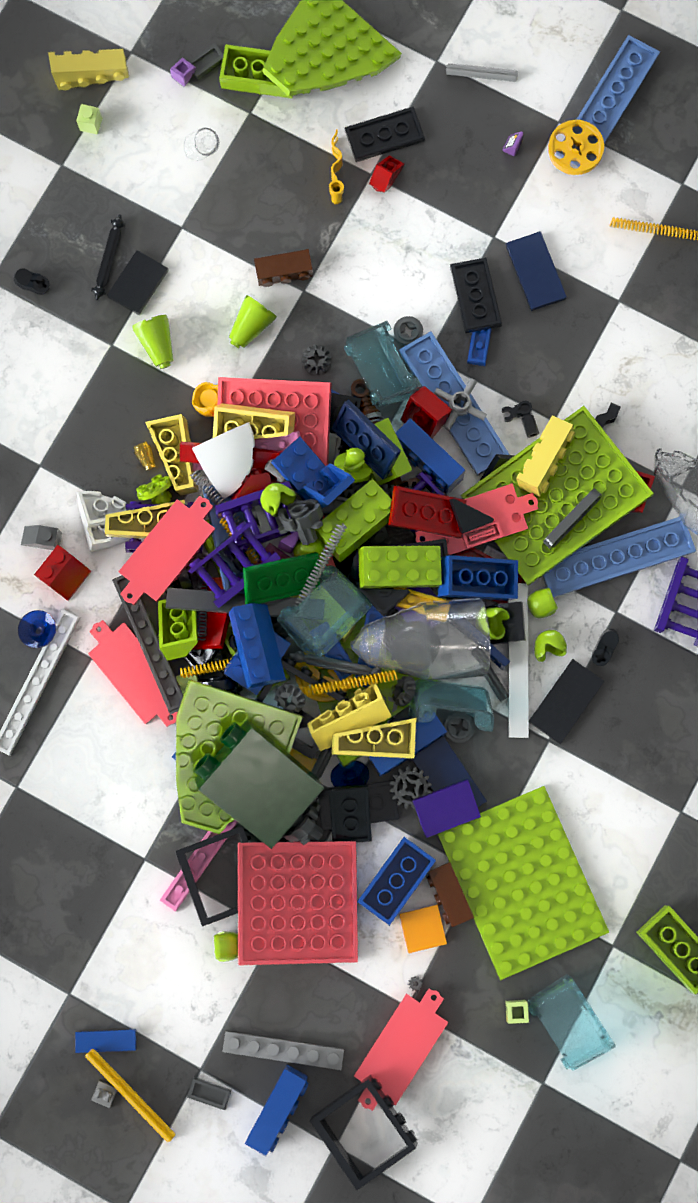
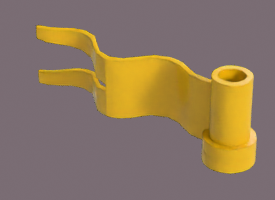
M336 129V133L331 141L332 154L338 159L332 164V182L329 185L331 201L334 204L342 202V194L344 192L343 183L337 180L335 175L342 167V153L335 146L338 142V129Z

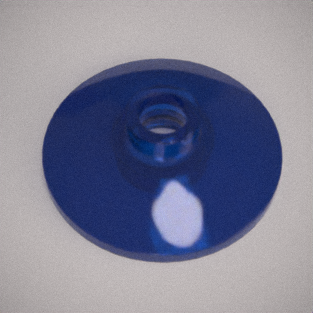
M41 610L27 613L22 617L18 625L20 640L31 648H41L48 645L56 633L54 619L50 614ZM41 627V633L37 634V628Z
M357 760L345 768L339 763L331 771V783L334 787L364 785L369 780V770L364 763Z

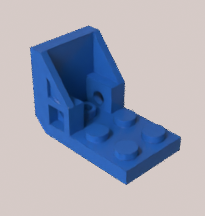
M298 437L271 461L273 466L286 481L290 482L292 488L303 500H317L321 509L328 506L355 481L349 473L331 463L325 466L301 437Z

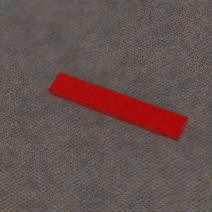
M181 441L180 462L199 463L192 448L202 443ZM253 448L252 459H254L252 468L264 469L270 459L274 460L283 451Z

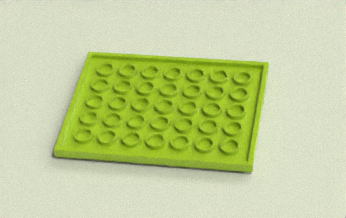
M582 406L564 419V421L573 424L575 435L571 443H567L565 447L567 450L563 459L558 460L556 464L558 469L554 476H550L548 480L550 484L546 493L542 492L540 497L534 495L538 500V510L523 514L528 529L494 540L508 560H518V573L528 586L654 495L585 406ZM538 438L461 494L462 499H467L512 483L517 497L530 494L519 488L516 478L519 473L523 474L526 460L532 459L531 455L537 442L541 443L542 440ZM594 488L598 490L602 497L597 504L553 549H549L543 543L545 538ZM529 500V505H533V501Z
M545 786L480 813L481 817L437 834L474 916L473 919L500 980L610 933Z

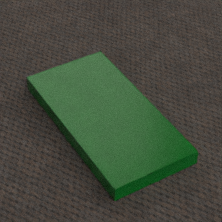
M313 552L243 568L245 604H261L303 594L301 591L307 592L303 587L310 589L305 586V584L311 585L306 580L313 582L308 577L314 578L310 573L315 574L312 570L318 571L314 566L320 568L316 565V563H319L317 560L319 559V554ZM320 578L319 581H316L317 585H315L316 588H313L314 591L320 590Z

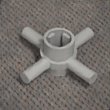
M471 378L464 391L456 392L453 396L436 388L434 394L449 402V407L452 409L450 416L443 426L445 429L450 430L457 417L464 416L467 413L483 421L486 418V413L472 406L469 397L477 383L475 379ZM461 400L464 401L463 408L457 405Z

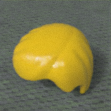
M204 382L195 388L192 405L199 414L205 417H214V408L218 405V385Z

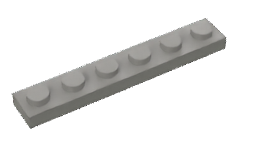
M225 1031L222 1050L225 1053L336 1070L342 1069L344 1049L231 1031Z

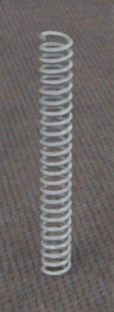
M196 470L193 474L190 475L191 479H194L196 485H199V488H201V490L204 491V493H207L206 496H209V499H212L214 505H219L224 500V498L217 502L222 497L219 496L217 499H215V497L219 495V493L211 497L216 492V490L210 493L211 490L214 489V487H212L211 489L206 491L211 486V484L204 488L209 483V481L202 485L206 478L199 482L204 476L202 475L199 479H197V477L201 475V473H199L198 475L193 477L199 471ZM239 519L237 522H235V523H236V526H238V523H239L242 519Z
M336 524L338 528H334V530L337 532L332 531L336 536H330L335 540L329 538L332 543L327 542L330 546L325 545L329 550L323 549L326 553L321 552L325 557H319L324 561L317 559L322 564L316 563L320 568L314 566L318 571L312 570L315 574L310 573L314 578H308L313 582L306 580L311 584H305L310 589L303 587L307 592L301 591L306 596L299 594L305 600L297 598L303 603L295 601L300 605L294 604V607L299 609L297 612L302 613V609H305V602H308L309 595H312L313 588H316V581H319V578H321L320 574H323L322 571H325L324 567H327L326 564L329 563L327 560H331V553H334L333 550H336L335 546H338L337 543H340L338 539H342V532H345L344 529H347L346 525Z

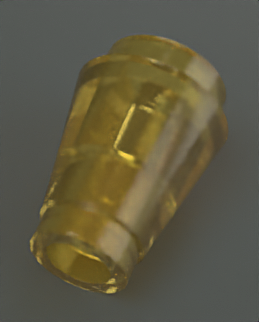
M147 441L133 447L135 456L146 471L156 467L151 445H148Z

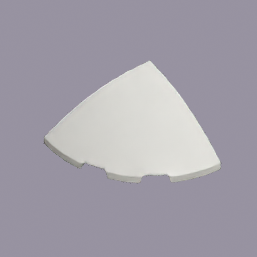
M250 422L192 448L207 477L224 499L231 496L243 485L242 482L252 469L255 440Z
M98 491L77 492L82 523L90 552L112 547L131 539L105 536L106 514L126 511L127 503L115 496L113 498L104 496Z

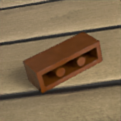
M309 249L254 259L259 286L270 287L275 283L287 284L292 280H307L313 277Z
M448 862L428 871L429 876H426L430 888L434 887L437 894L434 897L438 906L442 905L445 913H442L446 925L450 924L451 927L473 919L474 916L451 863Z

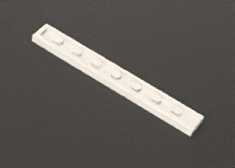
M518 583V599L508 600V603L523 602L526 641L508 642V660L510 661L508 665V738H529L528 585L526 583Z
M64 609L61 610L0 730L1 752L11 756L80 620L79 616Z

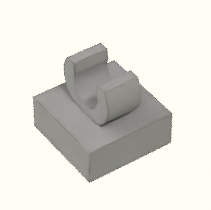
M100 1080L91 1101L110 1108L117 1090L113 1085Z

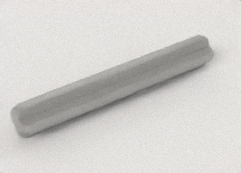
M448 63L446 68L447 75L513 82L517 80L518 76L516 70Z

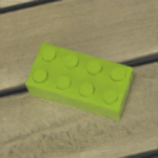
M225 44L219 77L221 89L293 98V96H288L263 73V68L270 54L269 50Z
M371 479L322 520L323 526L315 529L316 535L324 546H330L327 542L332 543L329 538L335 540L330 535L336 536L332 533V531L337 532L334 530V528H338L336 524L347 526V529H344L345 532H342V539H338L340 543H337L338 546H335L336 550H333L334 553H331L339 562H342L389 522L392 499Z
M363 546L358 549L360 588H428L442 585L440 546Z
M665 905L636 933L683 985L696 995L698 993V937L670 906Z

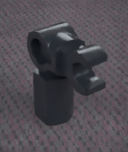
M522 401L514 405L513 408L508 406L502 408V413H510L509 417L504 418L505 422L512 421L514 417H523L521 420L527 438L539 434L534 415H531L532 405L529 401Z

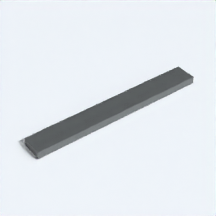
M121 575L112 579L166 707L169 713L173 714L179 710L184 695L169 660L167 661L159 649V637L142 598L133 605L124 601L120 595L130 582ZM128 594L129 599L133 597L132 594Z
M167 588L166 609L229 613L232 607L245 605V594L237 593L218 608L213 602L216 599L213 591ZM295 597L261 603L268 605L269 613L272 617L323 620L324 600L308 599V602H305L306 606H304L305 609H302V613L297 612L299 609L294 607V604L300 606L295 601L303 602Z

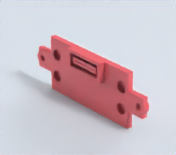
M512 483L464 499L467 500L466 505L494 519L493 522L462 533V537L459 539L417 531L415 532L416 543L421 542L420 537L425 538L424 542L446 539L448 555H452L527 530L528 526L523 514L538 510V500L533 493L517 497ZM529 500L533 501V505H529Z
M199 496L190 508L177 499L118 572L130 581L120 593L124 601L135 605L142 595L146 593L157 602L167 588H169L173 581H176L193 560L199 549L215 531V528L204 520L214 508L207 498ZM206 503V507H201V504ZM128 594H132L133 597L129 599Z
M104 620L95 623L90 633L99 644L88 653L89 656L145 724L156 715L159 716L167 727L175 724L178 711L173 714L169 713L136 635L126 623L121 624L114 631L109 628ZM98 627H101L100 632L97 631ZM170 715H173V720L169 719Z
M429 988L421 1002H418L406 993L354 1075L360 1081L369 1075L376 1078L381 1083V1090L385 1096L389 1095L395 1106L448 1024V1021L435 1013L444 1000L440 993ZM436 995L437 999L432 1000L431 996ZM368 1088L363 1091L358 1099L364 1108L371 1109L372 1111L378 1104ZM367 1098L371 1100L370 1104L365 1102Z

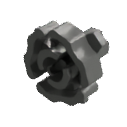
M308 499L288 504L287 508L290 519L286 508L280 510L279 518L282 526L278 528L280 534L297 531L302 545H308L318 539L315 529L323 526L322 521H320L323 512L317 500Z
M316 802L312 805L310 804L283 837L291 843L300 840L303 845L309 841L318 842L323 836V829L315 824V820L318 818V811L321 806Z

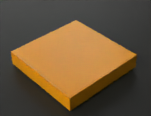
M438 905L399 914L408 953L447 944Z

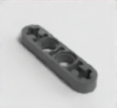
M595 488L591 490L554 528L543 543L549 549H553L597 504L602 494Z

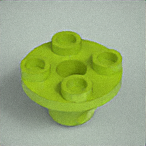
M359 448L346 450L345 453L338 455L334 461V466L349 473L355 479L354 483L368 481L372 469L365 463V453Z
M156 475L151 479L152 482L147 485L143 484L136 489L139 500L150 499L151 504L171 502L172 495L167 489L172 485V482L168 476Z

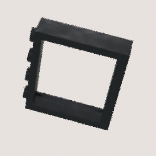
M287 657L286 659L281 658L284 669L313 686L317 684L318 686L320 683L322 686L323 682L325 685L326 682H329L322 677L319 679L314 677L313 672L306 667H303V669L299 668L294 660ZM273 684L264 685L255 700L263 702ZM328 688V693L326 694L338 701L343 699L349 701L347 693L341 690V688L339 691L336 688L335 692L333 688L332 692ZM296 737L292 745L293 749L310 759H313L319 749L315 742L310 746Z
M243 826L175 851L202 927L237 914L238 906L208 917L185 854L236 834L240 835L242 843H246L248 840H251L249 831L244 829Z
M369 1075L310 1119V1123L356 1190L411 1153L418 1145L415 1132L412 1129L409 1131L405 1125L406 1120L400 1112H396L393 1107L394 1102L389 1095L385 1096L381 1090V1083L376 1078H373L372 1075ZM368 1088L407 1146L363 1176L324 1118Z

